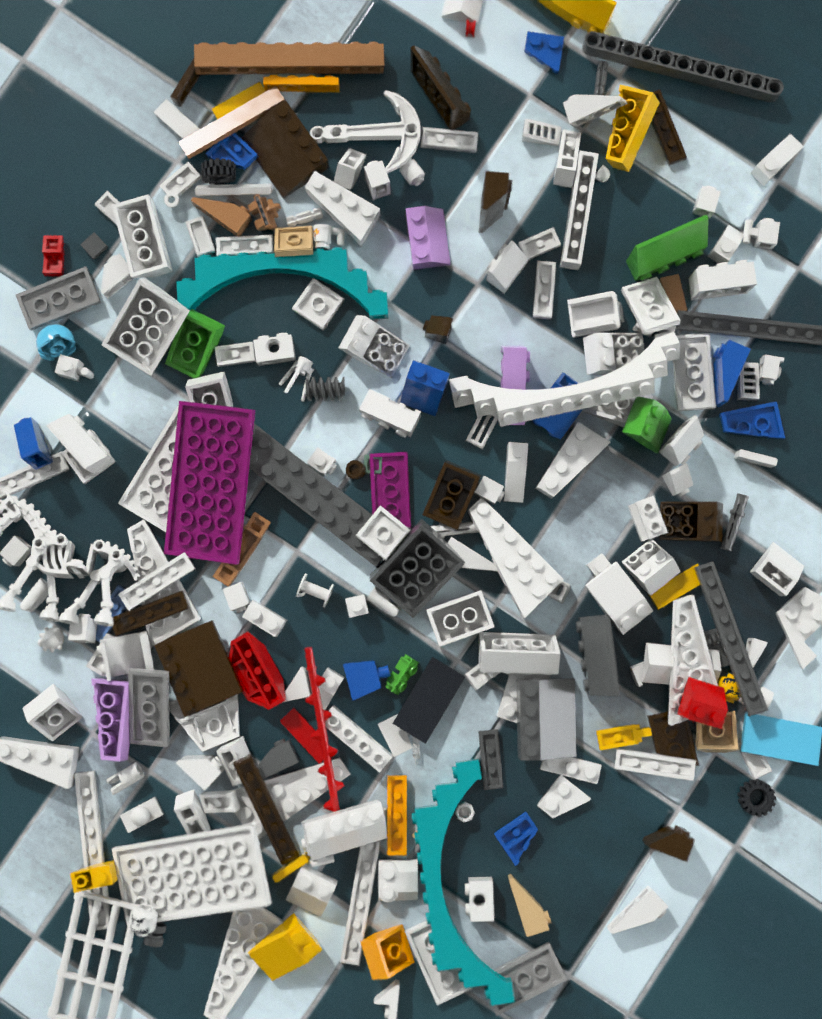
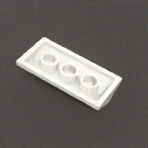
M646 643L642 682L670 685V676L673 669L671 645ZM708 649L716 681H718L721 673L719 650ZM677 662V668H680V671L689 672L693 668H699L704 674H709L707 665H688Z

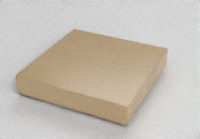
M313 227L275 228V257L313 255Z

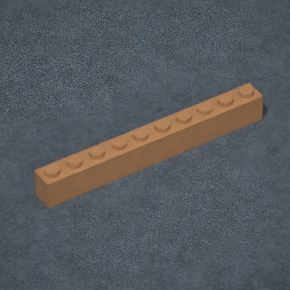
M202 42L194 44V64L196 74L383 73L384 44H379L378 42H370L368 44H360L359 42H351L350 44H342L340 42H333L331 44H323L321 42H314L312 44H304L302 42H295L294 44H285L283 42L266 44L264 42L256 44L244 42L237 44L225 42L209 44Z

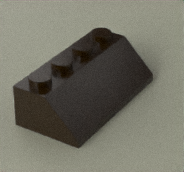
M485 172L481 196L479 233H483L503 216V211L507 210L512 191V180H509V173Z

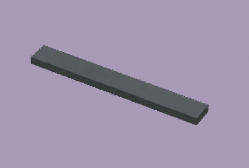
M678 310L677 313L680 318V324L676 325L677 330L822 345L821 325Z
M714 561L694 568L747 715L749 717L768 711Z

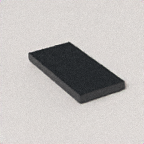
M432 657L392 724L426 744L465 676Z

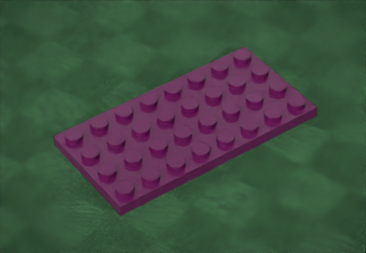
M179 401L164 554L179 556L185 552L189 558L239 564L255 410Z

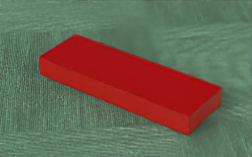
M294 707L280 722L320 764L323 761L321 743L311 737V734L316 730Z

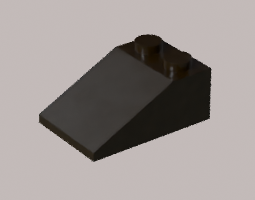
M446 460L422 515L458 530L482 475Z

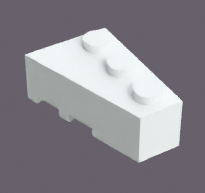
M369 389L359 408L363 418L369 421L374 419L379 422L378 425L385 429L391 427L396 430L395 433L403 438L412 436L421 418V411L408 409L405 404H398L390 400L389 397Z

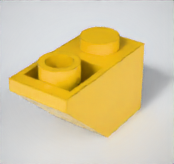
M114 860L94 864L70 873L74 893L112 885L118 880Z

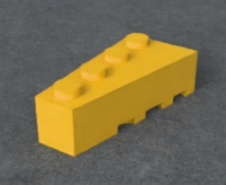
M620 85L619 96L625 99L627 104L616 110L606 160L613 168L629 172L660 102L653 92Z

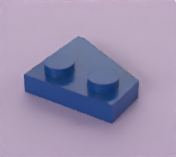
M527 31L524 52L536 58L542 65L545 64L550 67L553 73L558 74L564 37Z
M236 133L219 141L205 153L208 159H229L234 161L235 167L244 170L258 158L257 153Z
M524 812L495 832L494 835L516 866L520 862L519 858L523 851H526L531 838L534 837L538 829L528 813Z

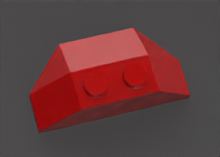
M249 632L232 640L229 659L246 700L263 706L268 710L286 700L284 680L265 645Z

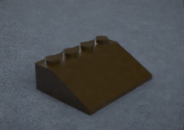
M416 46L410 47V72L448 128L455 130L468 122L471 116V108L467 102L462 101L460 91L457 87L452 86L447 72L441 70L438 59L435 56L433 57L429 51Z
M286 100L270 109L241 137L257 153L258 158L256 161L283 199L308 183L314 171L321 174L330 168L327 157Z
M213 620L154 645L164 670L169 671V682L184 717L243 692Z

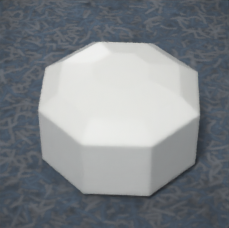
M467 802L459 803L455 810L457 819L463 822L472 820L475 813L472 804Z

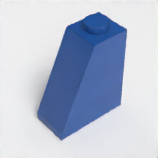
M32 417L23 418L19 423L14 424L21 459L35 470L52 463L53 460L39 424Z

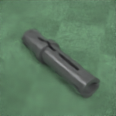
M737 493L733 509H730L731 516L722 545L720 546L721 549L732 552L742 517H745L744 510L749 496Z

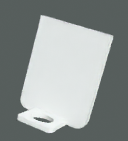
M613 291L567 300L573 338L617 330L621 326L620 322H624L622 304L617 301V295Z

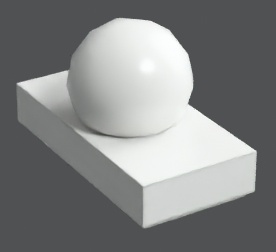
M154 797L121 814L120 817L129 833L164 815V812L157 798Z

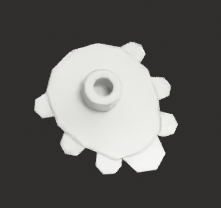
M55 624L50 629L48 627L44 628L45 633L39 634L41 639L38 640V645L43 647L44 651L50 649L51 653L57 648L62 650L64 642L63 632Z

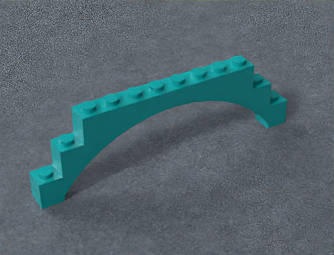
M334 247L332 250L325 251L322 248L313 249V255L275 257V253L268 254L264 251L257 252L255 255H249L248 253H238L237 256L219 254V257L200 255V258H195L196 280L184 278L182 281H177V301L188 310H195L215 292L242 279L272 273L302 275L321 280L346 293L362 306L369 314L371 320L389 319L387 292L373 290L372 293H368L367 271L356 268L348 272L347 250L341 247Z
M479 759L455 762L456 766L452 767L454 779L458 778V781L436 784L435 789L432 790L433 802L437 801L438 804L415 807V812L412 813L413 825L417 824L418 832L414 833L416 845L420 844L421 851L417 853L418 864L423 866V872H420L421 885L425 884L426 892H423L424 905L428 904L429 912L426 913L427 925L431 924L432 932L428 933L430 945H434L435 953H431L433 966L437 965V971L461 968V970H458L459 983L463 982L464 988L488 985L484 989L486 1000L490 999L491 1006L513 1003L515 1000L511 977L505 978L491 969L470 949L458 932L445 902L440 867L444 836L458 803L475 781L482 779Z

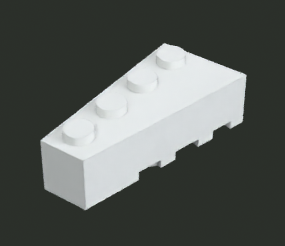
M314 171L305 186L307 195L362 247L381 216L380 208Z
M577 422L535 489L552 499L611 442Z
M0 737L1 762L66 789L74 786V773H76L80 747Z

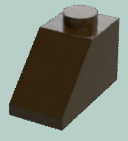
M431 315L430 320H426L423 326L425 337L446 344L452 329L453 318Z

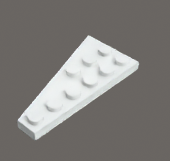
M145 519L127 529L131 552L135 562L134 567L138 568L136 573L140 575L137 578L140 581L168 563L169 560ZM177 580L141 603L143 606L179 591H184L190 608L146 625L150 648L155 647V644L174 636L201 620L180 580Z
M688 595L673 601L671 640L673 669L670 676L668 724L671 726L688 720L677 715L688 677L718 686L694 595ZM677 662L688 665H707L709 674H704L699 668H693L689 672L680 671V668H677Z

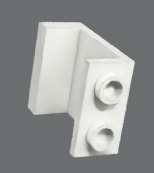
M654 496L628 505L641 542L668 533Z
M147 631L101 639L100 645L97 646L98 656L103 657L104 664L100 665L102 676H106L107 681H111V677L128 674L130 668L154 670Z

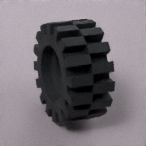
M216 158V160L209 159V161L206 160L201 163L202 181L205 183H215V185L219 183L229 184L236 180L234 161Z
M750 779L749 782L745 781L743 783L744 786L739 788L741 790L740 793L738 792L737 794L741 808L753 816L762 817L761 815H768L767 812H771L773 810L771 807L776 805L774 803V800H776V796H774L775 791L771 789L769 784L759 779ZM755 790L761 791L764 796L763 802L759 805H753L750 801V795Z

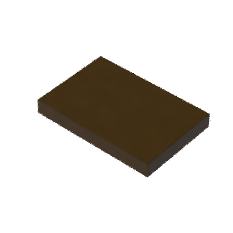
M669 711L647 715L656 754L696 760L695 766L699 765L689 720L671 726L668 724Z

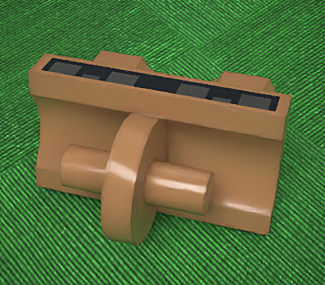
M259 194L253 196L254 201L248 205L251 214L256 215L260 213L261 218L255 221L257 230H275V228H278L275 218L279 217L277 211L281 209L280 204L273 203L272 199L267 200L266 197H260Z

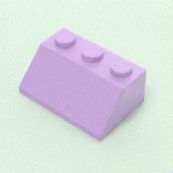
M428 206L406 208L413 270L450 265L443 209Z

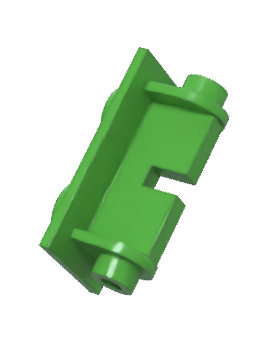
M407 654L404 657L402 656L395 666L400 673L397 674L392 671L391 677H388L385 682L387 683L385 687L399 695L406 689L409 678L416 673L419 662Z

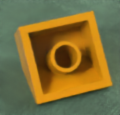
M403 924L373 933L360 941L372 980L389 979L415 962Z

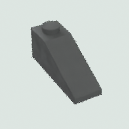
M283 738L275 742V747L267 753L257 766L263 779L300 761L290 739L285 741Z

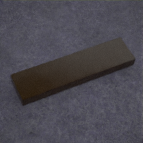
M659 89L653 91L660 103L651 123L668 166L686 160L687 155Z
M179 591L114 616L112 628L115 636H120L190 609L184 591Z

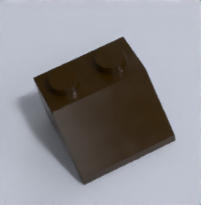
M675 825L674 828L667 826L643 837L642 841L651 849L687 862L695 839L690 836V832L686 831L685 828Z

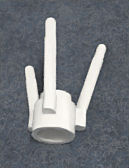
M300 356L279 382L280 386L283 385L293 371H295L284 391L286 394L299 374L302 376L307 374V380L310 382L314 369L311 368L313 362ZM306 380L301 398L302 402L305 401L306 397Z

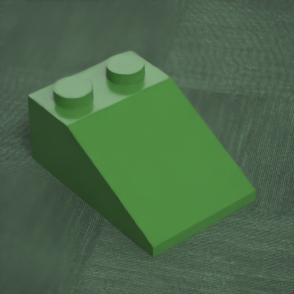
M191 309L173 339L165 364L192 378L201 377L215 351V347L219 344L225 325Z
M636 397L622 432L651 451L658 453L672 418L666 407L655 399Z

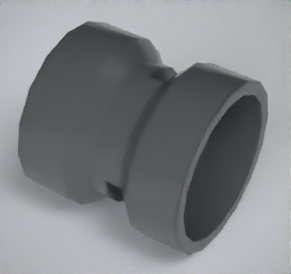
M157 922L155 931L148 933L144 937L143 943L152 947L163 946V933L166 932L167 925Z

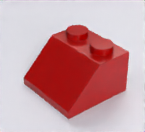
M688 677L677 715L722 729L728 711L725 689Z

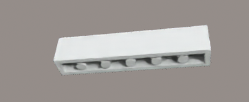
M580 151L578 154L560 262L561 268L579 270L582 263L598 153Z

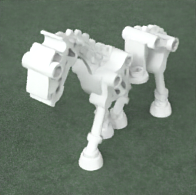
M4 491L7 498L5 500L0 499V536L3 534V530L12 522L16 523L24 518L30 525L35 539L32 542L31 556L26 560V567L16 582L10 585V590L0 599V610L15 612L16 606L13 597L21 593L22 590L20 589L32 570L39 569L47 575L49 595L46 599L48 606L45 607V610H42L39 616L40 619L77 625V610L83 609L86 606L85 603L94 588L102 581L103 602H101L100 607L103 609L96 615L93 623L102 626H113V617H111L112 613L110 612V609L113 608L110 595V581L114 573L123 572L127 568L131 572L133 579L137 581L140 575L136 574L138 568L133 567L135 564L134 560L129 561L131 556L129 554L124 555L125 550H119L116 544L111 547L108 541L104 543L103 540H96L90 546L86 566L83 565V561L73 559L75 545L72 541H69L62 533L57 535L56 530L50 531L51 526L44 525L46 519L40 518V510L35 511L32 503L27 505L25 499L18 501L17 496H11L7 491ZM97 554L102 559H108L106 565L98 570H94ZM71 573L76 574L79 578L89 576L91 580L80 598L77 597L74 600L75 603L65 609L64 613L59 617L58 608H56L59 598L56 596L55 577L74 579Z

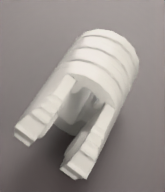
M40 578L36 582L34 587L28 592V595L23 599L20 605L21 610L34 612L48 596L47 581Z
M376 586L366 599L381 611L383 610L393 617L402 610L400 606Z
M135 762L107 779L108 784L121 781V783L111 789L112 795L144 778V772L140 765Z

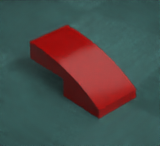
M44 236L42 273L44 276H63V236Z

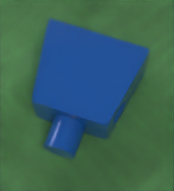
M375 660L343 664L352 700L382 687L380 679L391 677L388 665L377 668Z

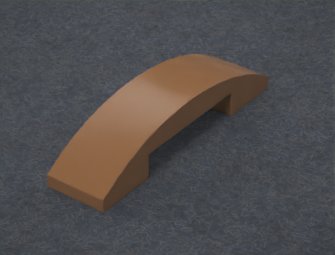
M254 512L242 533L239 564L221 563L212 577L229 587L257 548L271 522Z

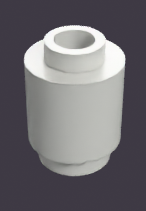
M410 158L400 167L399 171L410 186H418L424 181L425 173L414 159Z

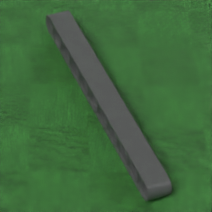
M592 31L587 33L582 45L583 52L588 56L766 102L777 100L784 89L782 81L776 78ZM588 42H594L596 45L591 46ZM610 46L614 50H608L606 47ZM624 51H629L632 55H626ZM642 56H648L649 60H645ZM661 60H664V61H666L668 64H667V65H664V64H662L660 61H661ZM678 65H683L686 69H681ZM697 70H702L704 74L698 73ZM715 74L720 75L722 79H718ZM733 79L739 80L740 83H735ZM751 84H756L758 88H754ZM769 88H773L776 93L771 92Z

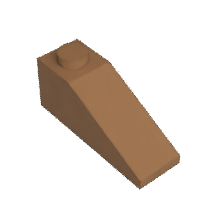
M196 197L191 199V202L197 209L235 236H241L252 221L250 211L242 205L239 207L233 203Z

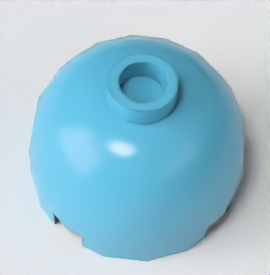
M58 324L48 325L38 333L36 346L40 357L45 360L54 361V358L59 357L60 354L70 356L76 350L74 336L65 326Z

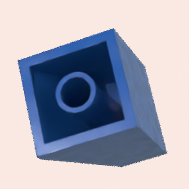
M413 360L406 377L400 403L436 416L449 381L450 373Z
M562 372L550 389L579 383ZM583 409L538 418L532 421L535 425L545 428L552 437L561 440Z

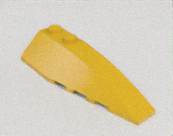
M538 0L553 13L571 23L573 27L581 28L588 33L593 31L602 34L606 31L617 4L613 0Z

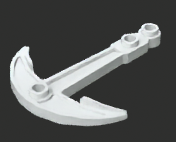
M385 91L384 96L391 102L397 115H401V122L356 126L328 125L324 128L315 126L311 129L310 135L317 144L323 141L339 143L349 140H401V146L397 147L393 158L385 168L386 172L389 173L403 166L416 152L420 141L421 129L419 118L413 106L400 95Z

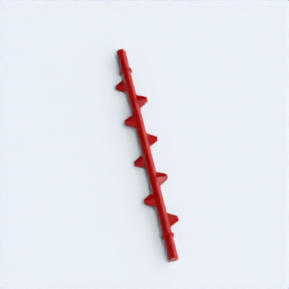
M307 647L304 649L307 661L306 669L309 673L312 694L305 701L314 705L318 729L311 734V737L321 743L324 765L318 769V773L327 777L330 800L323 806L324 809L336 812L340 810L337 792L344 787V784L334 778L331 757L337 754L338 750L329 746L325 721L332 716V713L322 708L319 686L326 682V679L317 675L312 647Z

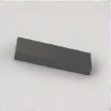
M498 729L478 731L484 790L503 788Z

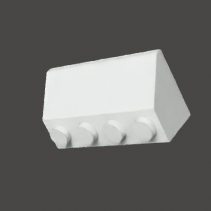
M144 195L113 204L112 207L131 278H150L172 273L170 259L153 199L149 195Z
M479 632L480 672L523 673L526 675L533 673L544 675L558 674L560 650L556 635Z
M373 800L301 821L311 861L387 838L386 821L381 801Z

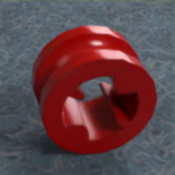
M476 20L473 22L466 21L465 37L469 35L472 38L475 37Z

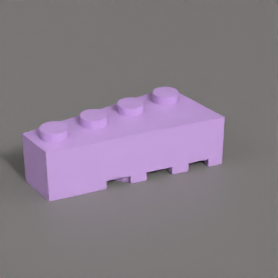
M501 346V353H503L501 361V373H503L501 388L526 390V382H529L530 372L526 370V363H530V351H527V348L524 346ZM525 422L515 423L511 425H525Z
M92 678V686H94L95 693L93 697L97 710L96 723H98L99 728L98 740L101 760L117 762L128 760L130 745L129 681L115 679L107 681L106 678Z

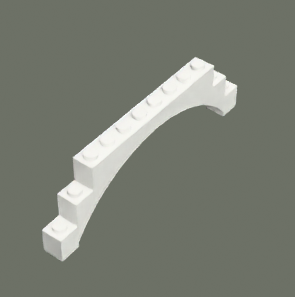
M674 331L655 334V339L649 347L621 368L590 381L559 388L518 390L482 384L469 379L468 376L449 379L454 406L456 408L474 404L477 417L497 413L500 426L502 427L655 393L654 379L668 376L667 361L680 359V342Z

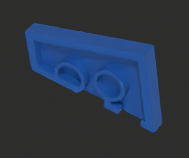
M777 401L719 414L724 433L785 439Z

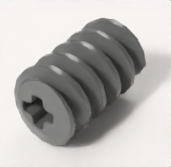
M306 377V396L308 401H312L313 396L316 401H319L321 396L324 401H327L328 396H330L331 401H334L336 396L339 401H342L345 395V377H342L341 382H339L337 377H335L334 382H331L330 377H327L326 383H324L322 377L319 378L318 383L312 377L309 383Z

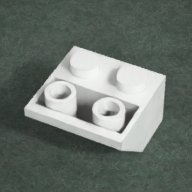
M512 240L508 245L504 244L497 257L498 259H493L490 262L486 272L488 274L486 281L503 293L508 290L528 262V258Z
M652 538L622 561V564L638 584L650 595L654 594L681 572L674 558Z
M773 542L751 569L750 573L779 596H787L798 582L804 565Z

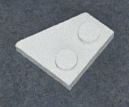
M560 775L538 802L537 806L554 818L590 801L591 798L564 776Z

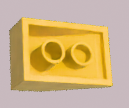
M293 913L248 952V955L274 981L307 964L322 951V948L316 937Z

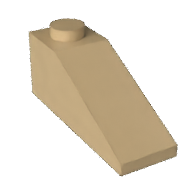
M511 874L507 875L526 936L529 937L549 930L548 923H551L548 911L544 912L542 906Z

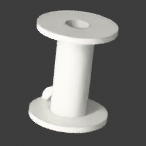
M305 573L296 597H302L307 593L324 600L323 607L325 608L333 591L334 584L328 590L306 581L307 574Z

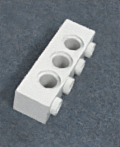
M333 705L329 710L332 716L325 721L326 728L380 773L392 758V754Z

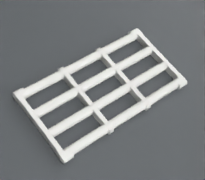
M86 890L76 892L74 894L75 901L69 928L65 934L66 942L60 969L57 970L58 978L52 1005L49 1007L47 1017L51 1019H79L76 1018L83 985L87 983L95 985L88 1019H96L102 988L113 990L107 1019H115L120 995L124 989L123 982L129 955L132 953L131 945L134 931L130 928L132 911L139 904L129 903ZM83 897L94 900L87 935L76 933ZM102 902L113 905L105 940L94 937ZM120 907L131 909L124 945L113 943ZM74 939L85 942L78 974L67 971ZM93 944L103 947L96 979L86 976ZM111 949L122 952L115 984L104 981ZM65 978L76 980L69 1015L58 1013Z

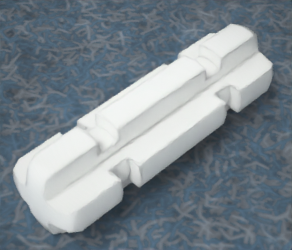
M316 208L312 212L309 210L296 214L295 217L293 215L289 216L286 220L289 227H295L296 224L302 225L312 222L313 219H322L323 213L321 208Z

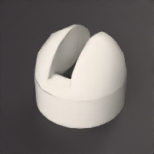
M602 165L596 173L595 179L600 182H606L610 177V171Z

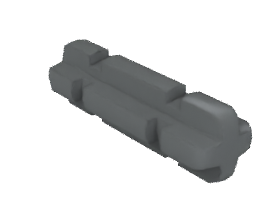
M607 61L598 62L594 95L604 96L608 69Z

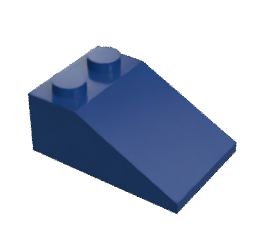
M730 339L725 344L722 343L720 347H717L713 358H715L713 363L716 407L718 408L728 402L751 350Z

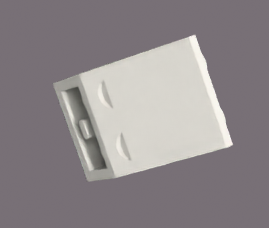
M356 315L339 349L392 378L410 345L368 317Z
M594 333L583 338L587 375H606L631 362L644 351L642 333Z

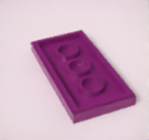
M408 452L369 454L372 515L379 506H382L407 528H411ZM374 457H382L381 474L374 473V470L379 471V459H374Z

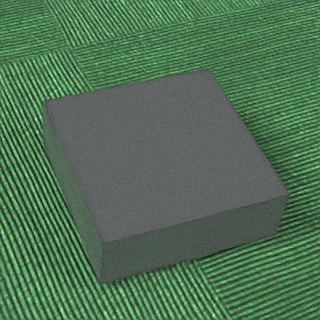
M95 232L80 244L94 260L108 248Z

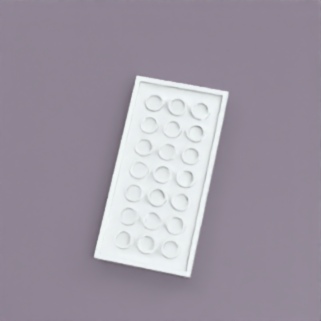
M255 823L112 848L122 901L139 905H152L158 913L157 922L262 907L271 904ZM124 908L128 927L131 909Z

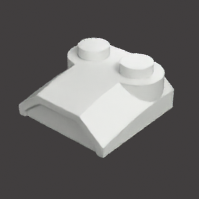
M379 859V901L418 900V859Z

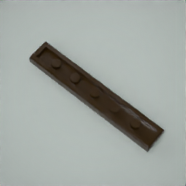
M249 754L234 761L233 766L281 865L299 858L296 846L252 755Z

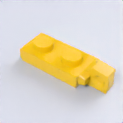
M639 724L596 730L599 750L639 744V742H643L642 737L652 736L651 728H640Z

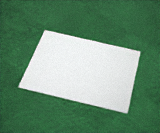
M397 715L378 724L394 757L413 748L407 732L392 724Z

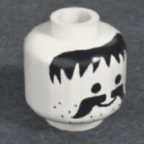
M149 904L138 905L132 911L131 930L141 937L155 931L158 917L157 911Z

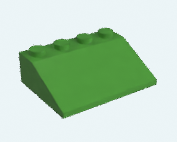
M704 215L635 245L626 260L634 280L641 279V281H645L651 278L653 273L658 272L661 274L669 270V266L674 264L680 266L690 257L695 259L702 256L704 250L708 247V216Z

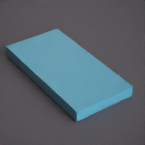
M745 713L740 752L818 766L822 727L757 714L748 717L747 713Z

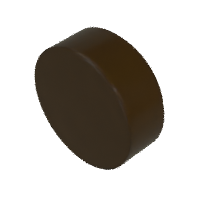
M352 460L347 464L346 474L349 478L358 480L365 475L366 467L361 461Z

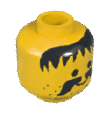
M728 673L727 677L721 676L718 680V686L725 689L726 701L731 703L738 701L741 696L733 674Z

